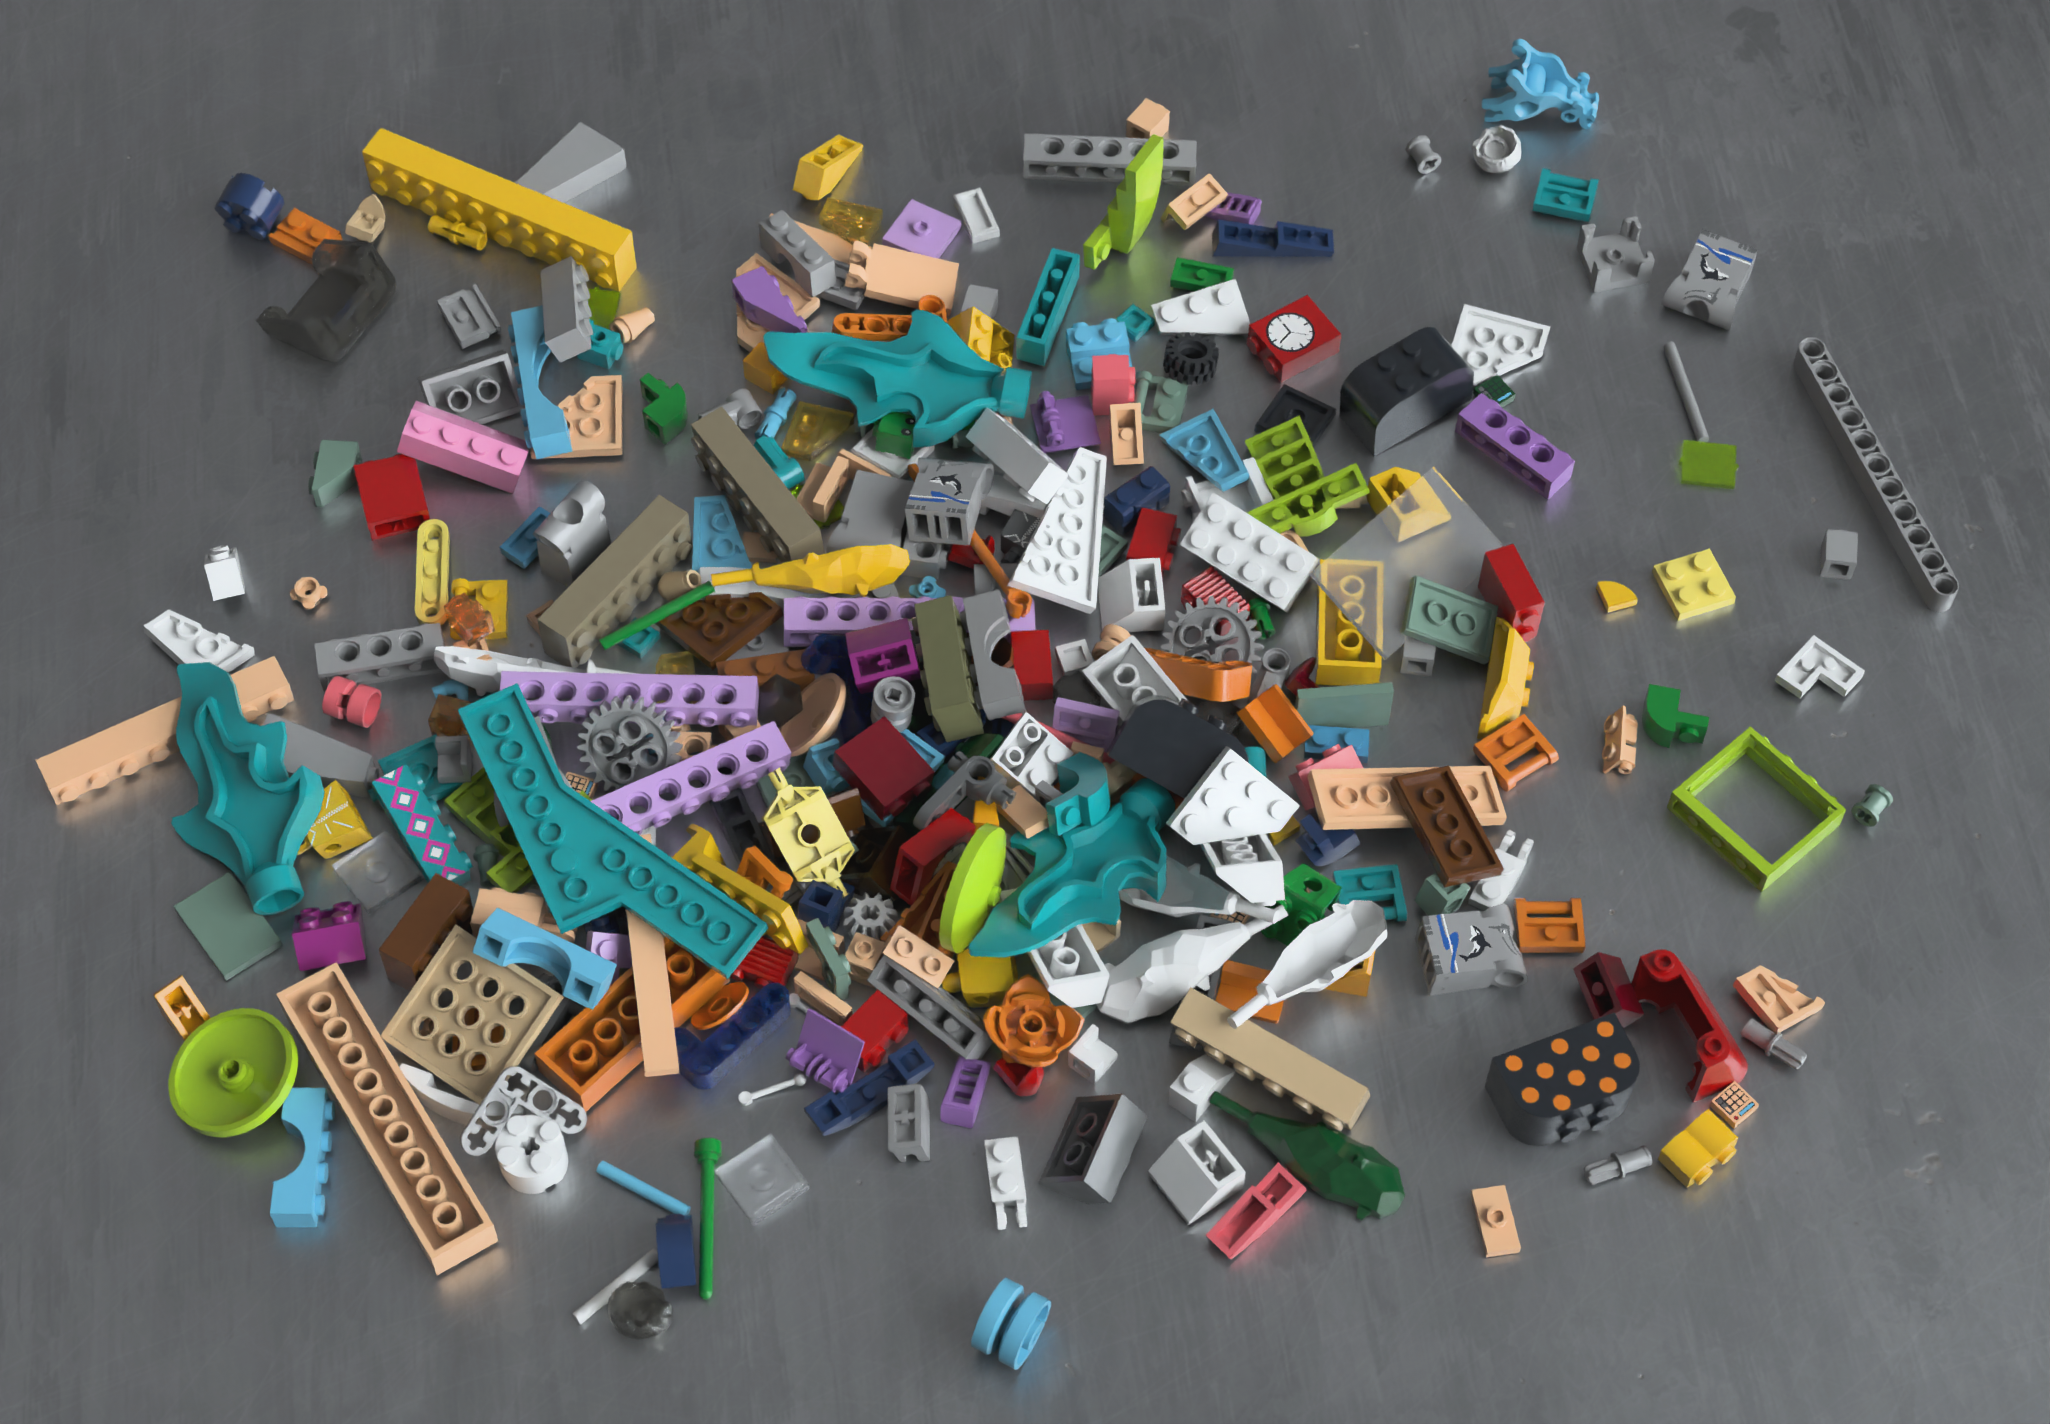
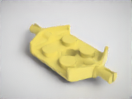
M780 768L768 773L767 775L777 790V795L761 819L765 821L794 874L795 882L824 881L830 887L843 891L842 897L847 896L849 893H847L839 877H841L840 873L855 849L822 788L793 787L791 784L788 785ZM808 824L815 826L819 833L818 839L812 844L804 842L801 837L803 827Z

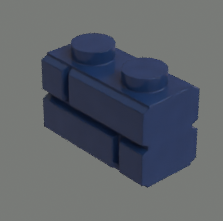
M1149 466L1104 497L1103 516L1120 534L1124 535L1136 526L1142 507L1160 510L1169 504L1170 484L1153 466Z

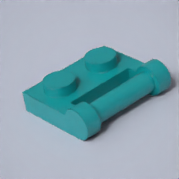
M1542 168L1532 211L1589 222L1599 179L1590 178L1589 181L1551 173V169Z
M1398 864L1333 871V882L1342 887L1337 903L1347 905L1353 900L1373 902L1393 900L1394 906L1382 907L1385 920L1407 921V909Z

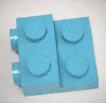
M1105 319L1100 325L1093 326L1079 322L1066 329V347L1075 390L1091 388L1092 356L1109 354L1128 355L1129 367H1132L1129 353L1130 344L1125 322Z

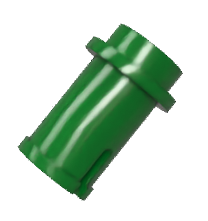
M1261 597L1250 600L1248 602L1250 605V616L1252 620L1255 619L1257 621L1254 629L1262 633V636L1258 639H1267L1265 631L1268 632L1269 637H1272L1276 632L1269 614L1270 604Z

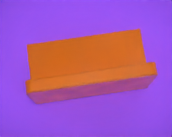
M1274 684L1237 712L1238 716L1274 764L1314 734L1277 684Z
M1227 960L1223 964L1221 982L1215 1001L1236 1012L1257 995L1256 987L1264 982L1271 971ZM1284 1000L1269 1006L1265 1005L1250 1018L1277 1024Z

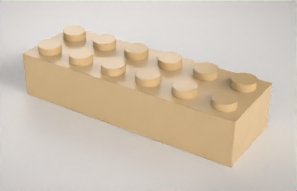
M1190 987L1170 1022L1176 1030L1174 1034L1178 1036L1179 1040L1195 1048L1197 1043L1205 1047L1203 1051L1206 1052L1207 1056L1221 1064L1228 1060L1234 1064L1235 1072L1250 1081H1253L1256 1076L1263 1081L1262 1085L1265 1086L1264 1088L1280 1098L1283 1097L1284 1093L1293 1098L1294 1106L1310 1115L1314 1110L1323 1115V1122L1335 1130L1341 1132L1344 1127L1351 1131L1370 1098V1092L1367 1087L1248 1019L1236 1029L1232 1028L1227 1018L1234 1011Z

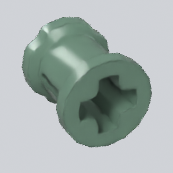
M1870 784L1861 802L1854 804L1851 809L1854 818L1859 823L1869 827L1875 826L1878 823L1880 813L1884 808H1888L1893 801L1890 792L1877 784Z

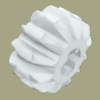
M865 892L862 901L853 897L851 907H845L843 928L848 932V937L851 941L856 932L880 940L881 936L886 931L889 932L896 924L898 912L896 909H893V903L890 899L882 901L880 893L874 898H869V895Z

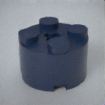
M236 173L235 177L232 176L215 205V210L225 220L223 225L228 230L238 233L241 229L249 232L255 239L264 240L284 205L283 197L274 188L271 192L264 188L265 182L246 173Z

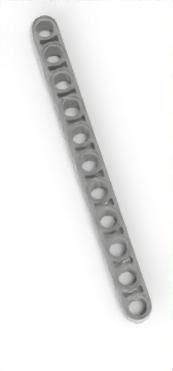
M1815 337L1802 339L1793 363L1797 375L1924 603L1934 612L1940 613L1949 610L1959 589V582L1825 344Z

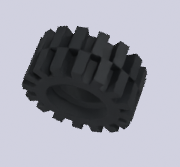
M1185 332L1184 337L1180 333L1176 334L1175 338L1171 337L1166 344L1163 360L1164 371L1169 373V377L1172 379L1177 377V382L1182 383L1183 380H1186L1187 385H1192L1193 381L1197 385L1202 384L1203 380L1207 383L1210 381V377L1213 378L1215 376L1219 349L1214 341L1209 342V338L1206 336L1201 339L1198 333H1195V336H1191L1190 332Z

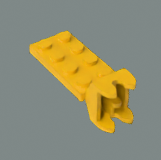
M690 824L686 831L692 838L672 858L766 922L768 929L762 936L766 934L773 938L775 943L785 950L790 948L796 953L801 954L809 945L790 904L727 868L711 832L696 824Z

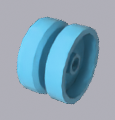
M1004 1278L993 1291L978 1319L971 1339V1347L986 1355H990L998 1349L999 1361L1013 1369H1018L1030 1354L1043 1330L1051 1308V1300L1035 1292L1024 1298V1287L1009 1278Z

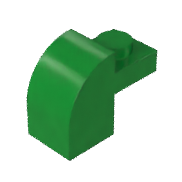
M648 372L640 378L642 397L650 403L642 410L644 427L666 445L680 434L687 424L688 412L685 392L679 383H676L669 389L663 380H657Z
M1649 684L1642 713V725L1648 737L1658 745L1670 748L1672 738L1680 739L1685 743L1703 744L1708 729L1709 717L1678 711L1680 689Z

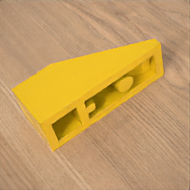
M838 134L799 159L793 190L801 193L804 198L818 201L833 190L862 151L863 144Z

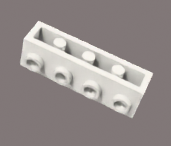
M989 408L984 410L966 435V438L974 444L972 450L986 460L989 457L990 459L987 463L992 464L994 469L1001 474L1004 471L1003 478L1017 488L1020 485L1019 492L1032 502L1037 498L1048 504L1069 475L1010 422Z

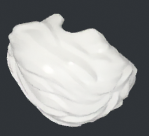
M1503 125L1485 129L1482 131L1480 138L1472 143L1475 161L1481 169L1487 172L1503 173L1509 171L1521 158L1519 138L1511 128Z

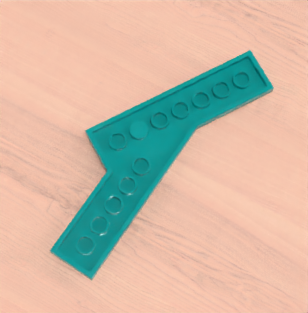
M518 683L458 709L459 715L561 934L623 906L724 978L728 979L768 929L766 922L566 785Z

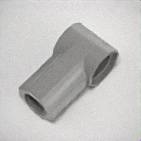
M739 389L732 392L726 399V402L698 414L699 420L722 406L736 425L742 429H748L757 425L763 417L762 411L747 389Z
M1271 648L1265 652L1247 704L1274 684H1277L1282 690L1290 671L1291 659L1287 651L1282 648ZM1278 665L1282 668L1275 670L1270 668V666Z

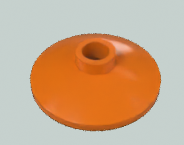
M733 982L723 986L719 992L692 1015L691 1024L697 1030H705L719 1024L725 1026L732 1023L738 1016L737 1011L748 996L749 989L744 982Z

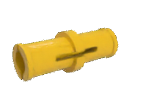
M433 215L428 223V231L430 233L448 238L453 244L458 245L462 243L481 251L487 243L486 233L468 228L463 222H452L438 215Z

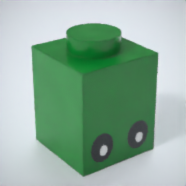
M890 412L882 417L881 420L875 421L872 431V437H876L875 450L910 459L915 448L913 447L915 418L912 415L901 412Z

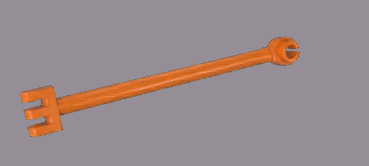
M910 464L908 465V473L914 482L917 473H919V465ZM974 529L970 545L1005 593L1008 614L1013 618L1020 619V616L1024 618L1030 612L1032 597L1025 591L1007 586L1010 581L1009 577Z

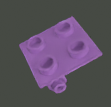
M1044 391L1039 394L1037 403L1030 404L1040 448L1044 453L1101 444L1088 395L1055 400L1050 392Z
M809 1008L796 1049L790 1048L785 1059L789 1061L790 1066L796 1067L802 1072L807 1069L806 1076L808 1077L815 1073L814 1080L816 1082L820 1081L829 1087L831 1091L836 1092L838 1090L842 1093L848 1086L852 1085L865 1041Z

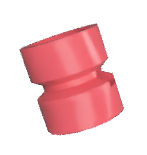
M335 676L330 681L323 697V713L340 720L347 717L348 722L368 728L374 722L380 709L381 691L365 684L357 686L353 680Z

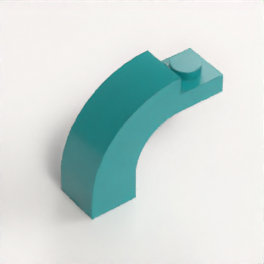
M1079 752L1057 764L1060 792L1063 794L1046 803L1049 833L1057 836L1081 823L1093 826L1107 814L1111 802L1105 766L1096 758Z

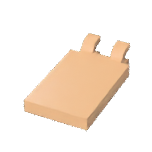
M854 240L848 262L850 263L849 271L846 275L844 286L865 289V297L916 309L921 297L935 295L944 301L946 315L950 316L959 263L875 243L871 250L865 243Z

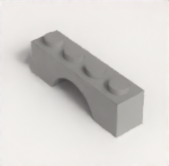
M1000 590L963 598L965 611L960 612V617L964 630H968L970 636L965 638V645L969 657L973 656L974 664H970L969 667L973 682H978L979 690L974 691L978 710L984 709L988 720L1025 712L1022 688L1015 669L1002 667L991 661L992 651L997 642L1011 632L1006 604Z

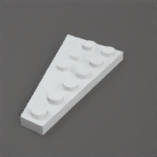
M1081 447L1073 454L1065 470L1069 475L1051 498L1007 586L1091 614L1096 609L1106 456Z

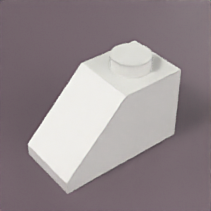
M1204 1054L1191 1061L1170 1086L1168 1104L1196 1123L1211 1104L1209 1101L1214 1092L1220 1093L1233 1077L1235 1071Z

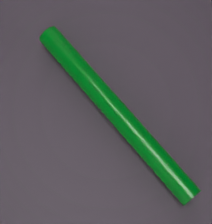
M707 581L604 636L599 641L603 649L607 650L715 592V589L711 582Z

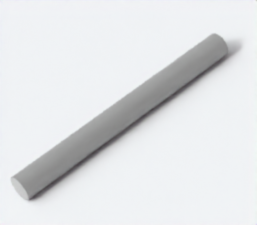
M1674 342L1666 343L1663 348L1697 442L1704 444L1709 441V436Z

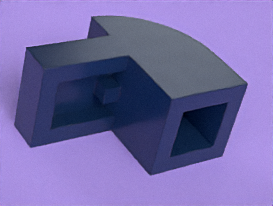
M1311 814L1299 821L1305 832L1295 839L1315 866L1329 865L1341 859L1361 844L1353 829L1322 830L1320 822L1317 823Z
M813 880L799 901L798 919L808 923L819 918L823 928L828 926L832 932H835L839 927L840 917L845 907L848 906L854 896L855 887L842 882L847 893H849L847 896L842 897L843 891L838 890V888L830 887L824 881L820 883Z
M670 1214L664 1218H657L656 1241L661 1289L696 1285L692 1215Z

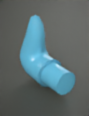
M451 679L432 687L436 699L456 694L461 707L469 705L468 685Z

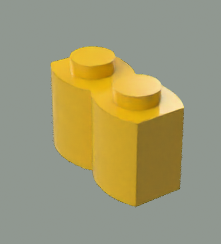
M1708 1109L1662 1148L1658 1160L1686 1188L1695 1182L1701 1185L1713 1173L1711 1167L1718 1162L1723 1165L1734 1156L1737 1151L1734 1147L1738 1137Z

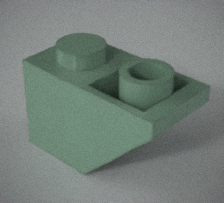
M321 440L319 452L316 451L313 458L315 474L310 476L308 484L309 494L314 496L317 507H324L358 484L353 465L362 464V456L357 441Z

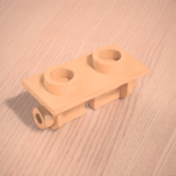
M1624 705L1615 713L1609 715L1604 723L1606 735L1602 759L1604 760L1603 773L1605 774L1611 769L1617 768L1621 774L1627 775L1635 768L1636 748L1626 745V743L1630 745L1636 743L1638 722L1635 720L1634 715L1626 714V706Z
M898 925L894 934L889 936L883 945L885 949L882 954L936 989L940 987L954 963L953 959Z

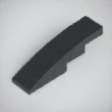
M722 767L718 769L723 775L732 774L730 768ZM741 788L730 791V794L720 801H709L738 865H740L746 848L756 846L777 867L755 814L751 812Z

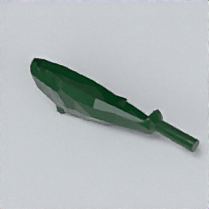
M1217 1091L1212 1095L1209 1103L1246 1123L1248 1133L1260 1140L1280 1160L1290 1174L1325 1199L1338 1201L1356 1208V1218L1360 1221L1369 1215L1381 1219L1396 1213L1405 1197L1399 1169L1380 1155L1373 1147L1362 1144L1340 1131L1326 1128V1124L1321 1121L1316 1124H1310L1259 1111L1252 1112Z

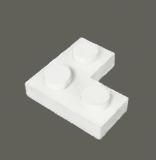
M1813 635L1779 671L1775 682L1801 699L1819 679L1845 697L1861 680L1865 670Z

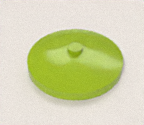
M990 823L982 825L972 836L960 857L945 897L940 920L939 940L942 948L954 953L963 952L984 925L992 907L996 906L1001 895L1000 884L1006 856V834L1001 827Z
M233 1009L208 1019L188 1036L172 1063L168 1089L170 1101L175 1112L192 1129L211 1137L236 1136L261 1125L280 1108L294 1084L298 1069V1051L294 1038L277 1018L258 1009Z

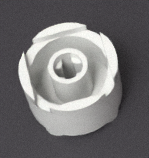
M516 1115L508 1120L497 1137L495 1152L503 1177L514 1190L525 1194H539L546 1191V1188L554 1183L555 1185L563 1179L568 1168V1154L559 1125L546 1117L541 1118L538 1115Z

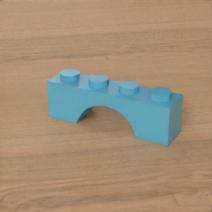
M497 908L480 926L472 952L501 967L513 963H528L542 967L559 980L563 991L562 996L591 1010L594 1009L609 990L617 964L500 908Z
M292 1088L283 1102L281 1119L287 1133L298 1137L305 1143V1152L301 1163L291 1174L273 1182L270 1216L275 1227H317L318 1215L324 1214L325 1198L321 1194L322 1183H327L328 1163H324L325 1153L331 1151L332 1134L331 1131H328L329 1121H334L336 1110L335 1101L330 1100L326 1088Z

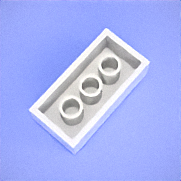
M1214 492L1180 543L1186 550L1286 613L1289 612L1320 563L1316 556Z

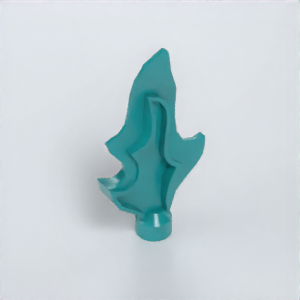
M916 309L911 312L912 323L908 334L891 342L868 341L831 332L786 333L769 331L763 336L769 361L785 377L802 385L849 400L857 410L858 427L872 424L890 412L911 413L915 418L913 447H931L948 440L971 422L979 419L986 408L1000 415L1024 419L1032 371L1011 367L1003 369L982 359L964 343L942 318L924 310Z
M210 662L179 664L177 666V674L180 679L182 699L176 727V739L180 752L198 784V804L184 815L172 817L171 824L187 844L217 858L235 873L245 885L255 913L259 915H273L284 912L297 905L304 897V890L293 864L301 843L321 811L324 798L321 777L302 765L289 778L283 762L288 738L285 722L278 721L263 726L249 723L242 713L236 685L228 672Z
M1143 778L1122 794L1119 803L1110 807L1107 814L1093 826L1081 823L1059 836L1049 833L1048 827L1028 839L1017 831L1010 838L1011 848L1022 849L1036 857L1034 870L1020 887L993 908L984 927L969 944V954L982 957H1009L1040 948L1080 924L1098 922L1116 926L1121 913L1119 891L1122 889L1135 888L1144 890L1158 902L1166 890V847L1158 832L1166 825V822L1175 812L1176 808L1169 791L1154 781Z

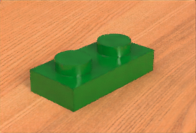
M1177 257L1170 279V287L1195 292L1232 280L1234 268Z

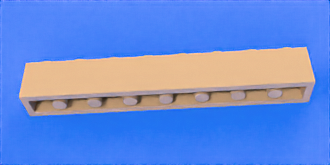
M275 656L230 675L237 688L242 713L248 722L269 711L281 709L287 703L294 701L290 685ZM182 696L35 760L56 805L72 801L83 793L95 788H102L117 778L131 775L142 767L154 762L163 761L168 756L179 752L176 727Z

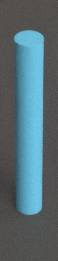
M604 1160L597 1167L596 1172L674 1214L684 1216L690 1212V1206Z

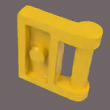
M464 578L454 579L451 585V592L454 594V621L450 626V637L454 640H464L483 634L484 639L507 638V579L468 581ZM476 595L475 625H467V596Z

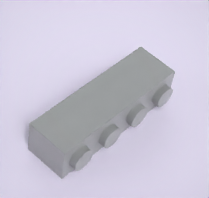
M572 256L540 270L545 343L560 363L591 349V335H593L589 322V317L592 316L588 305L590 293L586 283L589 281V277L583 265L578 266Z

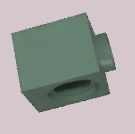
M1434 873L1425 879L1414 901L1428 916L1454 913L1459 910L1470 887L1467 883L1444 887L1437 873Z

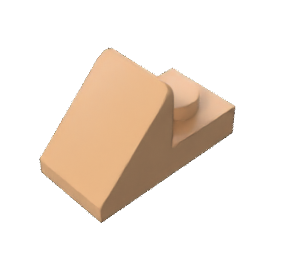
M1140 403L1110 405L1109 434L1111 435L1113 465L1144 463Z

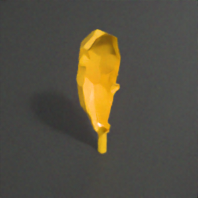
M892 544L856 546L821 555L808 553L803 559L789 561L764 569H760L759 563L755 562L751 569L711 574L712 586L754 581L758 586L791 589L808 594L842 593L849 595L859 594L861 597H866L869 591L892 584L906 570L910 560L908 550Z

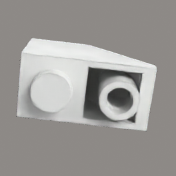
M221 545L211 548L210 553L205 554L204 566L213 600L245 594V586L236 547L229 549L228 545Z

